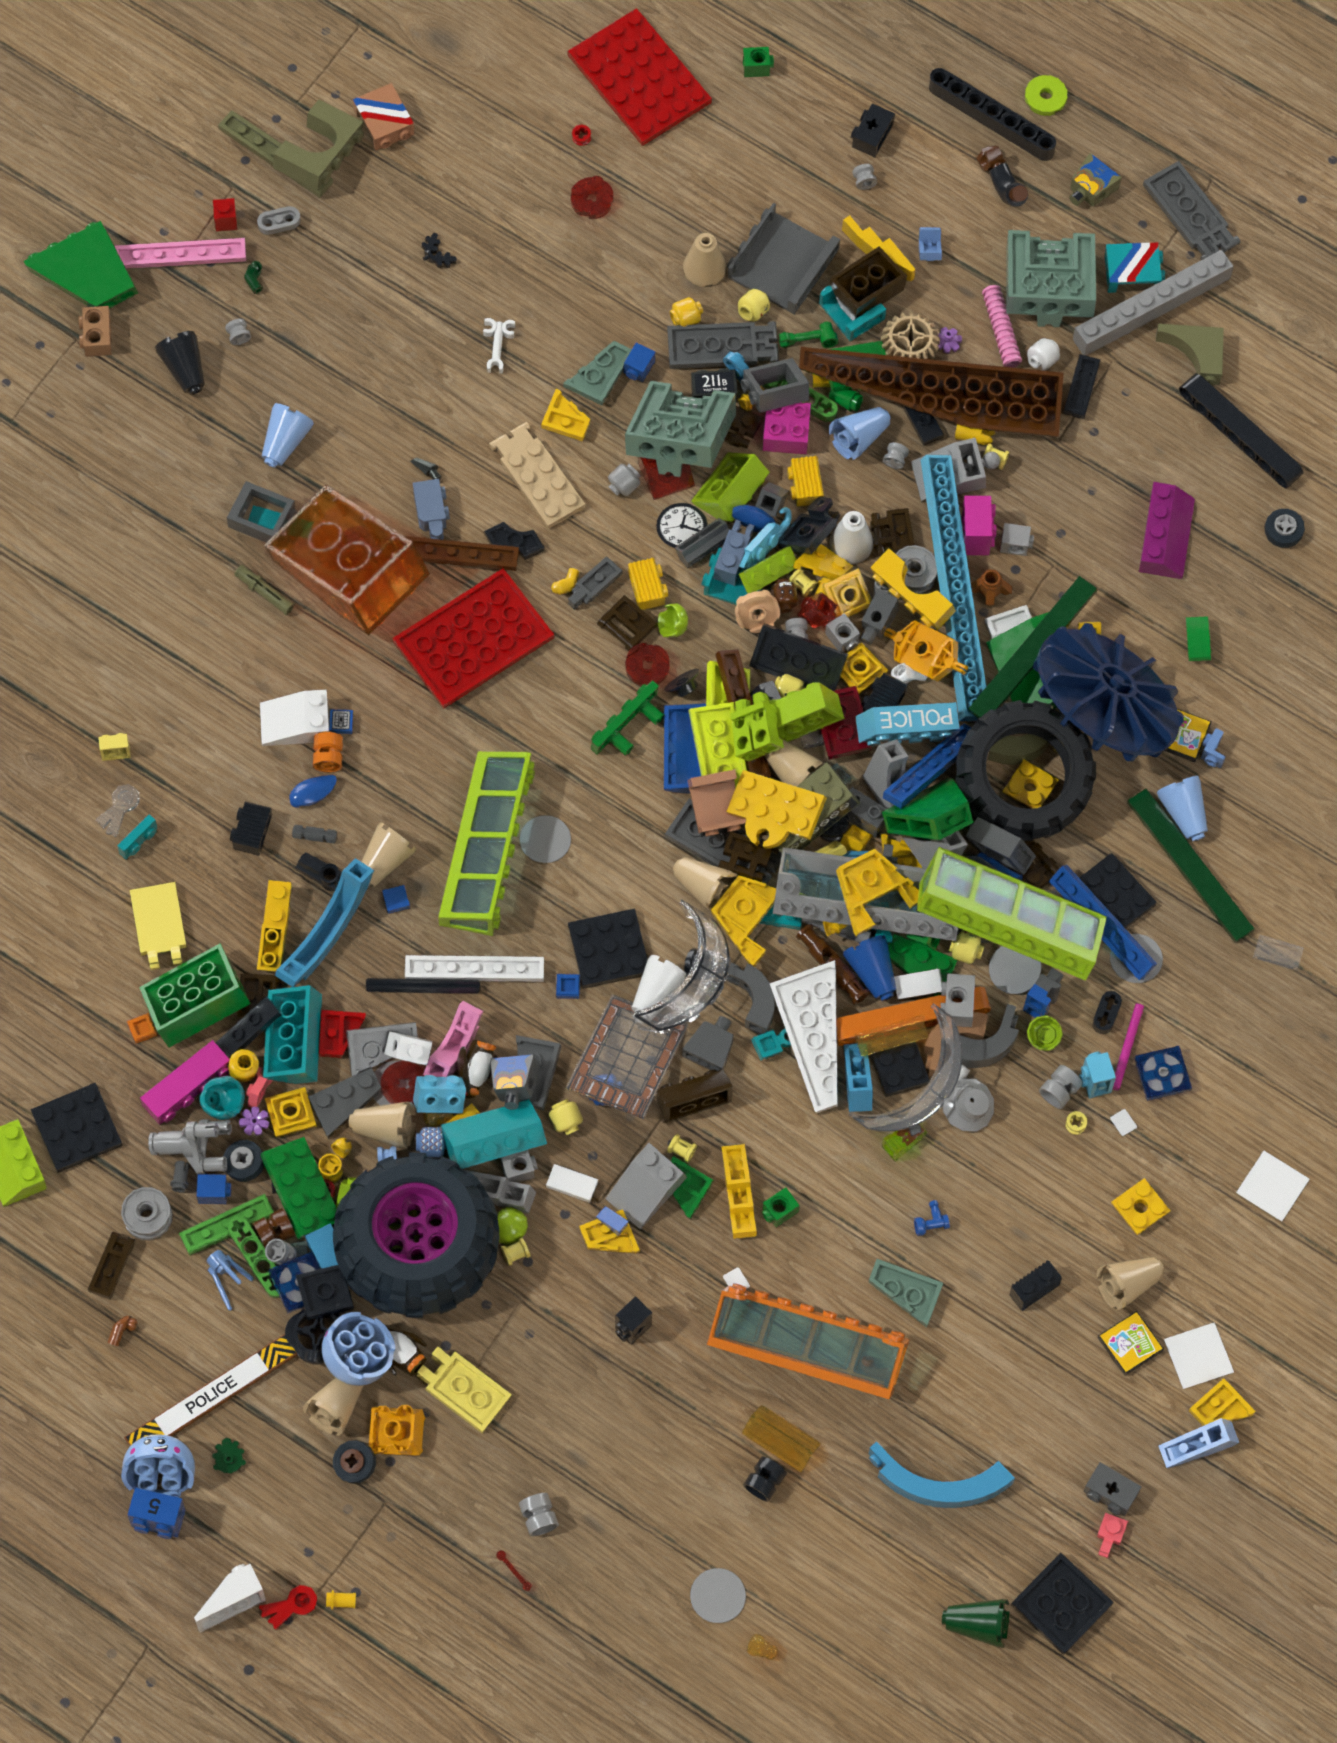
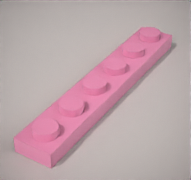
M245 238L115 246L126 269L246 261Z

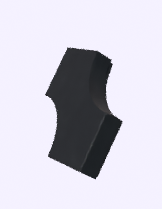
M502 522L484 531V535L492 545L519 547V554L524 560L544 551V546L534 530L526 532L511 529L505 522Z

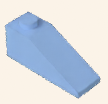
M1221 1418L1159 1445V1449L1166 1468H1171L1225 1450L1238 1444L1239 1440L1232 1421Z

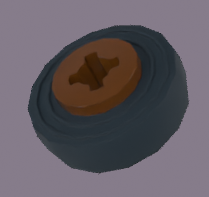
M351 1440L341 1444L333 1457V1468L337 1476L343 1481L352 1484L367 1480L373 1474L376 1466V1456L372 1448L358 1440Z

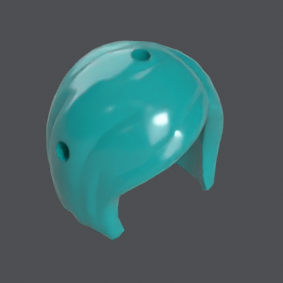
M230 1076L211 1079L205 1084L200 1095L202 1109L209 1116L219 1120L236 1117L242 1110L245 1100V1091L241 1083Z

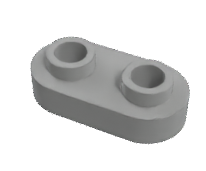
M291 206L263 212L257 219L258 229L266 235L295 229L301 221L300 213L295 207Z

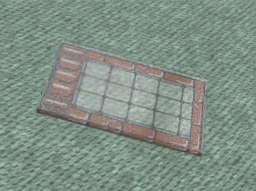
M612 994L566 1089L644 1119L689 1024L683 1023L670 1029L658 1031L633 1016L634 1011L631 1009L633 1002ZM658 1013L652 1020H646L659 1029L681 1022L662 1013Z

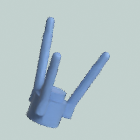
M217 1250L206 1260L210 1266L208 1272L212 1275L227 1309L231 1311L232 1306L217 1273L222 1275L227 1272L237 1284H241V1280L231 1270L232 1266L250 1281H253L254 1278L234 1262L229 1255H225L222 1250Z

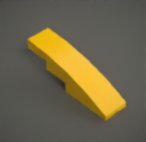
M850 215L843 219L842 231L859 249L868 254L880 246L907 275L906 280L910 282L914 280L915 268L890 238L882 242L871 227L862 231Z
M745 1144L721 1146L733 1239L757 1236Z

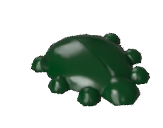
M225 1438L222 1440V1445L217 1444L215 1446V1449L218 1450L217 1453L212 1455L216 1462L213 1466L215 1470H220L223 1473H233L246 1464V1461L242 1459L244 1449H238V1441L232 1443L231 1439Z

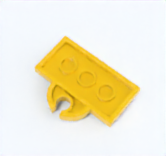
M743 770L726 812L730 815L746 819V834L756 846L760 843V834L768 831L769 837L763 842V847L771 849L785 842L789 834L811 840L827 798L824 795Z

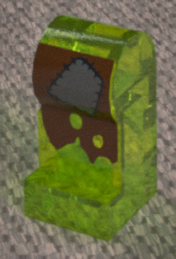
M912 1118L898 1129L914 1125L919 1121L916 1118ZM921 1124L895 1131L883 1138L881 1147L896 1162L923 1139L927 1131Z

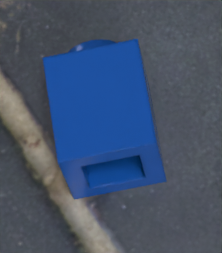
M635 343L624 362V374L632 380L644 382L655 363V351Z
M198 1174V1204H227V1197H231L232 1185L228 1183L226 1175Z

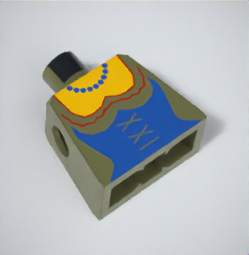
M1090 153L1072 178L1070 188L1073 193L1069 199L1076 206H1079L1084 200L1091 206H1095L1119 189L1121 176Z

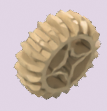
M912 311L909 313V316H906L903 312L900 314V318L894 315L892 321H888L886 327L882 330V348H885L886 355L933 360L940 344L939 331L935 329L934 322L929 323L928 317L921 319V313L917 317L913 316ZM909 335H911V340H912V345H911V346H910V341H909Z

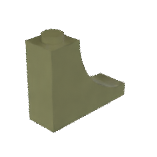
M1158 324L1155 342L1166 343L1178 348L1191 360L1197 374L1201 375L1212 386L1220 385L1223 369L1224 328Z

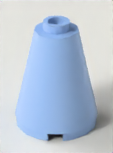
M275 403L272 407L262 457L265 459L264 463L274 468L277 465H283L314 424L313 420L297 410L296 412L288 410V406Z
M876 407L835 419L829 425V435L833 433L835 439L832 441L834 447L844 458H853L852 460H855L890 425V415L887 410Z
M1199 776L1183 779L1182 782L1172 783L1157 791L1158 798L1186 839L1191 838L1192 841H1196L1205 837L1204 833L1208 831Z

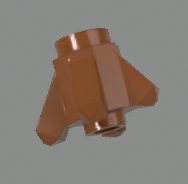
M987 569L979 579L971 583L972 592H980L986 598V605L988 606L994 605V598L1000 593L1004 595L1012 594V586L1003 580L996 570Z

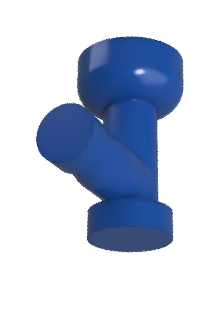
M937 1200L929 1202L932 1220L925 1221L922 1217L914 1218V1228L917 1236L925 1235L926 1230L950 1228L948 1215H941Z

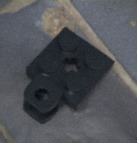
M819 497L813 501L807 508L809 514L801 513L780 537L777 544L779 549L782 550L785 547L791 546L794 552L812 554L816 551L823 540L829 536L840 518L838 511H829L833 505V500L827 497Z

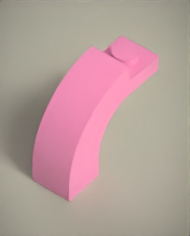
M465 1001L459 1004L446 1037L438 1049L430 1056L423 1075L448 1077L454 1074L457 1070V1058L460 1048L465 1046L467 1049L471 1039L475 1038L479 1029L478 1023L483 1013L482 1010Z

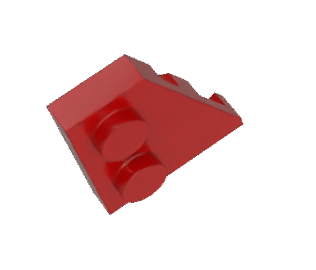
M321 1010L319 1057L342 1058L348 1049L346 1030L359 1029L366 1018V1013Z

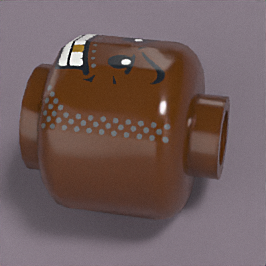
M789 579L775 580L768 588L771 595L778 601L780 613H789L792 611V608L797 606V586L790 582Z

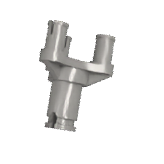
M202 1119L199 1123L196 1121L187 1122L182 1131L158 1132V1134L152 1132L149 1135L148 1143L151 1155H157L158 1153L159 1155L183 1154L196 1174L226 1171L227 1158L225 1156L207 1158L206 1147L208 1138L231 1134V1121Z

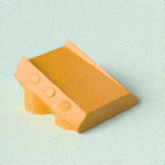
M401 1405L398 1408H389L387 1406L372 1407L369 1446L374 1454L419 1456L423 1452L424 1420L426 1419L423 1409H413L409 1405Z

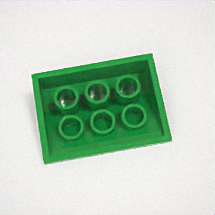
M1049 612L1030 618L986 642L998 672ZM1034 668L1009 696L1011 702L1021 700L1022 703H1034V701L1051 704V706H1054L1053 709L1058 708L1052 699L1040 697L1038 691L1043 686L1039 672L1035 671Z
M221 943L139 987L155 1027L168 1048L250 1004L246 992Z

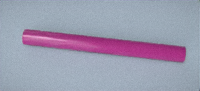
M1135 1004L1116 1067V1079L1113 1090H1120L1144 1006L1142 1004Z

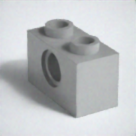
M947 974V982H942L941 996H946L945 1003H941L940 1009L953 1018L952 1020L941 1012L942 1017H944L945 1026H955L956 1024V1026L972 1027L975 975ZM959 998L962 1002L956 1003L952 999Z

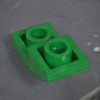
M1208 616L1186 617L1188 661L1211 660Z

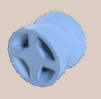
M391 1146L389 1149L377 1147L378 1162L391 1156L397 1159L396 1146Z

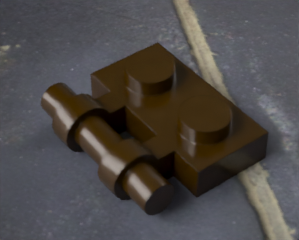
M736 406V416L730 429L738 433L734 434L728 431L725 440L732 442V445L736 447L742 446L748 449L751 441L744 437L754 438L763 417Z
M909 508L886 510L887 519H880L879 513L871 514L872 521L870 522L871 531L874 532L875 539L873 540V545L877 550V556H882L886 552L885 547L891 546L892 551L896 554L906 546L915 545ZM888 528L889 537H883V529Z
M730 831L723 855L731 858L729 862L720 860L718 867L762 882L764 873L756 871L757 866L767 868L774 848L765 849L762 841L756 846L749 837ZM741 860L750 863V866L745 868L736 865L737 861Z
M1025 841V844L1043 865L1038 868L1032 862L1024 875L1009 867L1007 868L1022 875L1023 882L1042 889L1049 883V878L1045 874L1050 871L1054 876L1059 870L1056 865L1057 862L1052 857L1049 858L1042 851L1043 847L1039 843Z

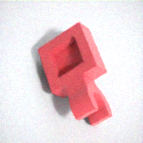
M259 1067L256 1073V1082L254 1084L251 1083L246 1092V1096L249 1097L248 1107L250 1108L259 1106L266 1093L267 1086L273 1081L263 1078L261 1075L262 1067Z
M1105 1513L1097 1535L1098 1538L1103 1539L1098 1555L1107 1558L1112 1544L1120 1545L1128 1523L1127 1520Z

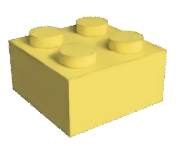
M118 733L116 735H103L99 737L102 761L131 758L127 734Z

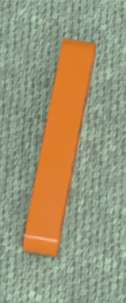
M975 987L973 1012L986 1014L991 1011L985 987ZM938 995L837 1018V1045L844 1046V1044H854L935 1026L942 1021L937 1007L941 1008V1003H945L946 996ZM959 998L952 999L956 1003L962 1002Z

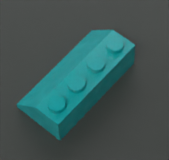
M311 985L268 990V998L282 1015L266 1029L263 1078L293 1084L317 1082L322 994Z
M529 1099L519 1102L518 1108L514 1110L507 1109L504 1106L441 1125L450 1160L459 1164L461 1169L547 1144L541 1120Z

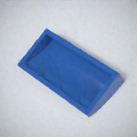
M706 703L664 706V791L690 794L687 780L701 776L688 710L704 707Z

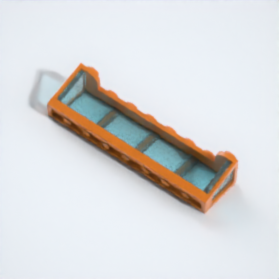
M733 1283L732 1286L722 1290L707 1345L886 1399L892 1397L910 1339L905 1338L904 1333L893 1330L891 1333L882 1331L881 1326L869 1324L868 1327L860 1325L859 1320L851 1317H846L843 1320L837 1318L836 1313L823 1310V1313L816 1312L813 1306L807 1304L796 1306L791 1304L792 1300L778 1297L777 1300L769 1298V1293L755 1290V1293L746 1291L747 1287Z

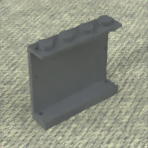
M773 203L769 209L766 208L762 213L760 223L752 227L748 240L741 243L737 256L729 260L727 264L728 278L749 290L758 289L766 293L770 302L795 315L838 253L840 239L833 235L829 242L777 214L776 204Z

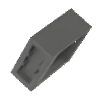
M793 358L743 370L742 390L747 392L751 404L755 405L759 412L809 400V382ZM785 379L788 382L787 385L762 390L760 387L761 385Z
M246 481L227 516V523L231 529L277 547L279 541L284 540L288 530L286 527L289 522L294 521L297 510H295L294 500ZM253 497L283 508L273 531L243 519Z
M979 817L968 828L966 837L980 853L986 854L989 858H994L999 863L1023 875L1036 857L1021 838Z

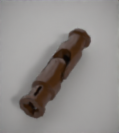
M812 924L806 925L797 933L796 938L802 940L808 947V952L820 965L835 960L837 986L842 991H846L853 999L852 1003L854 1005L861 1003L868 997L870 991L863 988L857 981L858 977L843 963L842 959L828 942L818 936L813 930L814 926ZM823 956H828L830 958L827 962H825Z

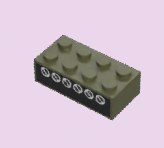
M827 762L797 786L824 795L827 798L811 840L789 834L786 841L777 847L781 853L783 847L798 850L804 849L860 804L859 800L835 769Z

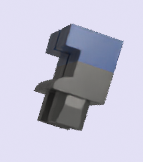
M1054 968L1050 970L1047 976L1041 974L1027 994L1023 1011L1034 1018L1047 1015L1050 1004L1057 1002L1061 989L1060 982L1064 975Z

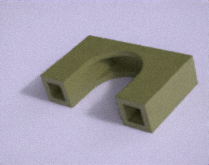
M319 99L307 114L306 127L330 139L334 144L333 147L324 152H309L285 140L275 152L273 163L274 169L317 191L323 184L328 183L332 172L339 169L344 157H348L351 154L353 146L356 143H360L364 135L362 131L363 121Z

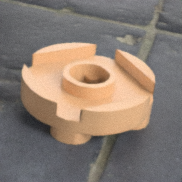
M768 590L748 593L745 596L739 597L736 601V621L742 629L744 627L752 633H760L764 623L774 626L777 617L778 619L780 617L778 601ZM761 609L759 615H756L753 611Z

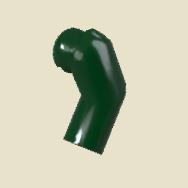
M253 261L249 264L244 275L246 283L254 294H258L263 289L258 281L262 269V264L259 261Z

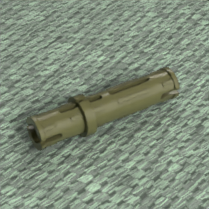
M243 564L237 568L234 576L248 585L249 590L252 592L256 591L285 615H288L293 610L294 603L263 581L262 576L255 575Z

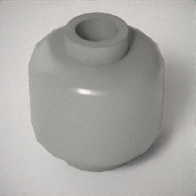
M620 464L609 474L608 480L611 484L608 487L617 496L620 493L623 496H629L640 485L639 478L641 475L630 464L627 466Z

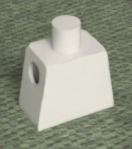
M389 1031L384 1054L396 1059L427 1065L432 1041Z

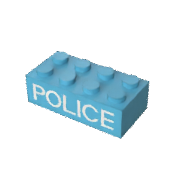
M956 702L873 707L856 716L859 743H867L868 746L880 745L881 742H890L896 739L899 743H902V740H909V743L922 742V739L938 742L942 741L945 737L952 736L953 732L960 729Z

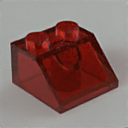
M638 457L639 468L653 500L695 486L689 464H682V474L680 477H677L671 472H666L665 475L659 474L656 459Z

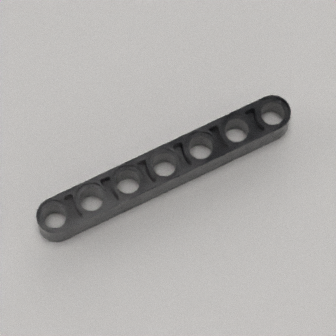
M943 68L932 70L929 80V90L932 94L1039 160L1048 161L1053 158L1056 147V139L1053 135Z
M1195 373L1179 387L1181 396L1280 486L1288 488L1303 475L1302 467L1201 375Z

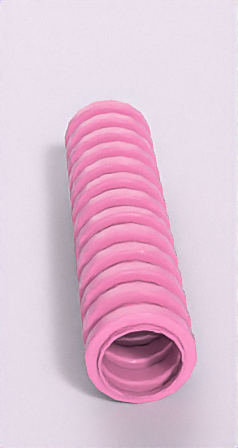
M990 285L982 291V295L988 308L987 312L993 326L992 329L996 337L1003 366L1014 368L1022 363V358L1018 351L1019 348L1013 328L1011 327L1010 317L1006 314V304L1001 287Z

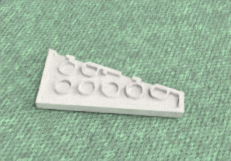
M834 960L770 983L816 1114L838 1106L836 962Z

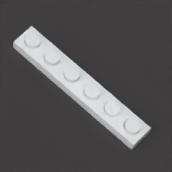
M406 955L405 979L544 982V957Z

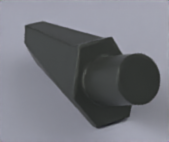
M414 458L410 461L426 476L430 475L433 480H440L442 478L437 471L438 465L419 458Z

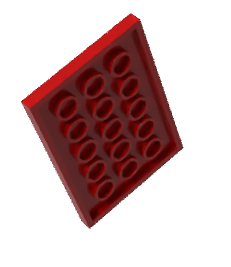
M637 8L567 51L568 57L642 146L712 103V98Z
M502 568L399 633L392 640L444 709L554 639V633L505 569Z

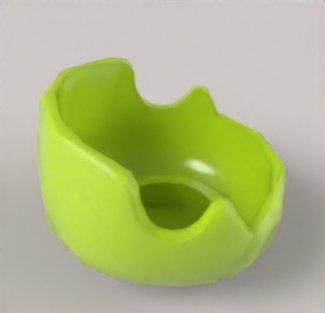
M678 603L665 605L667 610L658 615L659 632L663 637H679L686 631L688 626L687 611Z
M1045 1015L1036 1017L1030 1022L1027 1036L1029 1042L1035 1048L1041 1051H1050L1060 1044L1063 1032L1061 1025L1056 1019Z
M506 1207L497 1213L499 1243L509 1246L519 1242V1239L523 1238L527 1232V1217L522 1211L513 1207Z

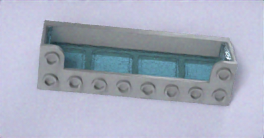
M783 847L773 914L851 925L836 870L839 866L855 858ZM893 864L897 867L896 871L904 878L908 877L914 882L913 885L919 890V882L926 869ZM949 876L942 888L963 896L964 881ZM897 889L864 905L867 913L875 923L873 929L956 941L958 927L917 911V905L909 908Z

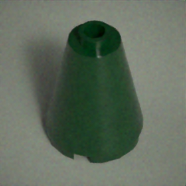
M998 1599L948 1606L947 1610H943L942 1625H946V1630L997 1648H1004L1005 1644L1001 1643L1002 1639H1007L1010 1611H1005V1605H1009L1008 1599Z

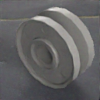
M917 545L902 548L896 555L905 562L908 568L905 577L906 587L917 594L928 592L933 587L937 576L935 556L925 547ZM914 568L917 569L919 572L912 573L909 569Z
M142 1187L136 1189L125 1198L122 1204L121 1216L126 1229L133 1237L140 1240H154L161 1237L168 1231L172 1223L173 1213L169 1201L160 1190L155 1188ZM146 1210L153 1211L149 1217L141 1216Z

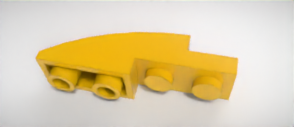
M268 881L257 970L276 972L282 965L290 913L291 882Z

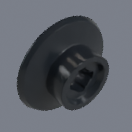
M695 668L679 675L665 686L664 691H675L678 697L691 693L698 687L694 678L699 674V669Z

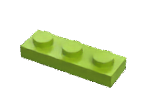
M791 546L783 548L739 574L747 594L758 591L795 569L793 566L796 558Z

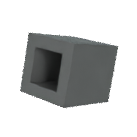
M768 482L761 489L755 507L776 517L784 506L789 490Z

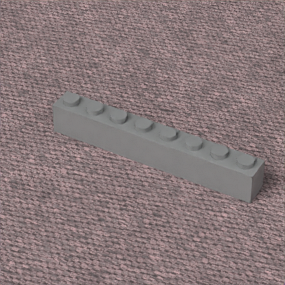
M1220 250L1075 327L1073 341L1081 353L1086 356L1229 280L1233 265L1225 253Z

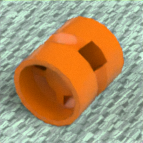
M334 732L315 734L313 768L320 772L330 773L341 770L343 737Z

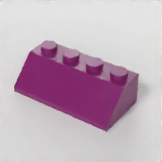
M1153 482L1138 572L1183 579L1195 498L1176 485Z

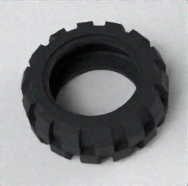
M1019 700L1004 703L1002 707L988 711L977 720L966 734L959 748L955 764L957 765L956 784L968 801L972 818L976 820L979 817L1021 838L1023 841H1033V839L1042 837L1046 839L1061 832L1079 816L1093 793L1092 788L1096 780V762L1093 761L1092 745L1087 734L1082 733L1073 723L1062 727L1060 723L1065 718V715L1052 709L1051 704L1039 701L1022 703ZM1013 734H1031L1050 743L1058 752L1064 766L1065 780L1059 797L1048 805L1033 809L1015 807L1002 800L992 789L986 772L988 752L996 742Z

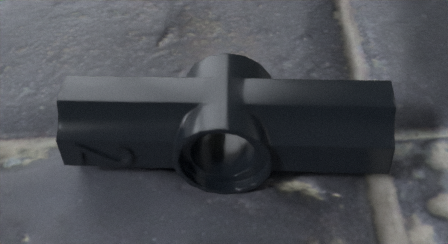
M307 852L302 854L295 867L296 871L320 883L325 890L334 892L342 874L336 865L327 864ZM329 874L336 876L333 880L325 879Z

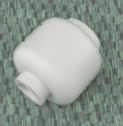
M1042 338L1028 349L1029 364L1037 370H1048L1059 360L1060 349L1058 344L1051 339Z

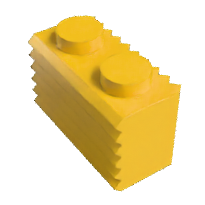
M818 457L792 458L791 466L787 467L788 480L793 481V486L790 487L791 499L796 500L797 507L811 505L817 498L824 497Z
M654 558L630 562L628 564V574L637 606L645 610L665 605V597H668V590L666 584H661L660 578L663 577L660 564L656 565Z

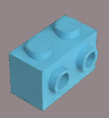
M1108 1052L1089 1054L1081 1067L1082 1072L1079 1074V1078L1083 1084L1082 1088L1086 1087L1090 1099L1111 1093L1116 1076Z
M433 1075L416 1076L413 1102L417 1113H463L466 1094L463 1078L454 1075L448 1077H435Z

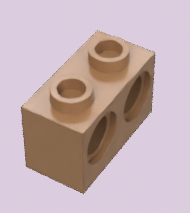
M109 306L82 307L83 316H79V329H83V335H79L80 349H84L86 357L112 355ZM93 320L99 321L97 323H90ZM93 340H100V341L97 342V343H92V342H91V341H93Z

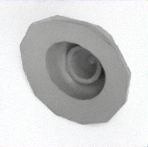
M960 1079L950 1098H947L955 1082L950 1084L943 1096L946 1099L943 1105V1113L949 1123L961 1131L977 1132L986 1127L994 1114V1098L987 1086L977 1079Z

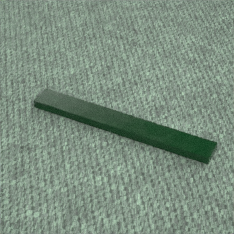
M1079 576L972 703L968 711L979 719L991 709L995 710L1001 707L1033 669V663L1038 657V652L1043 642L1062 626L1067 628L1095 595L1097 588Z
M1144 789L1130 798L1127 804L1232 940L1237 943L1254 932L1255 928L1149 791Z

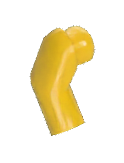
M569 568L565 579L552 584V592L560 595L572 592L575 583H577L579 570Z

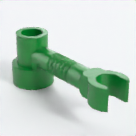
M831 322L821 323L819 325L820 330L796 334L788 332L779 334V343L782 348L794 345L796 342L819 339L823 348H833L839 341Z

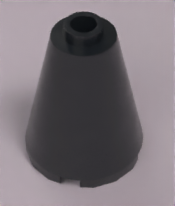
M185 331L178 333V337L171 339V337L165 338L155 346V349L184 393L194 395L202 391L205 383L197 335L194 331Z

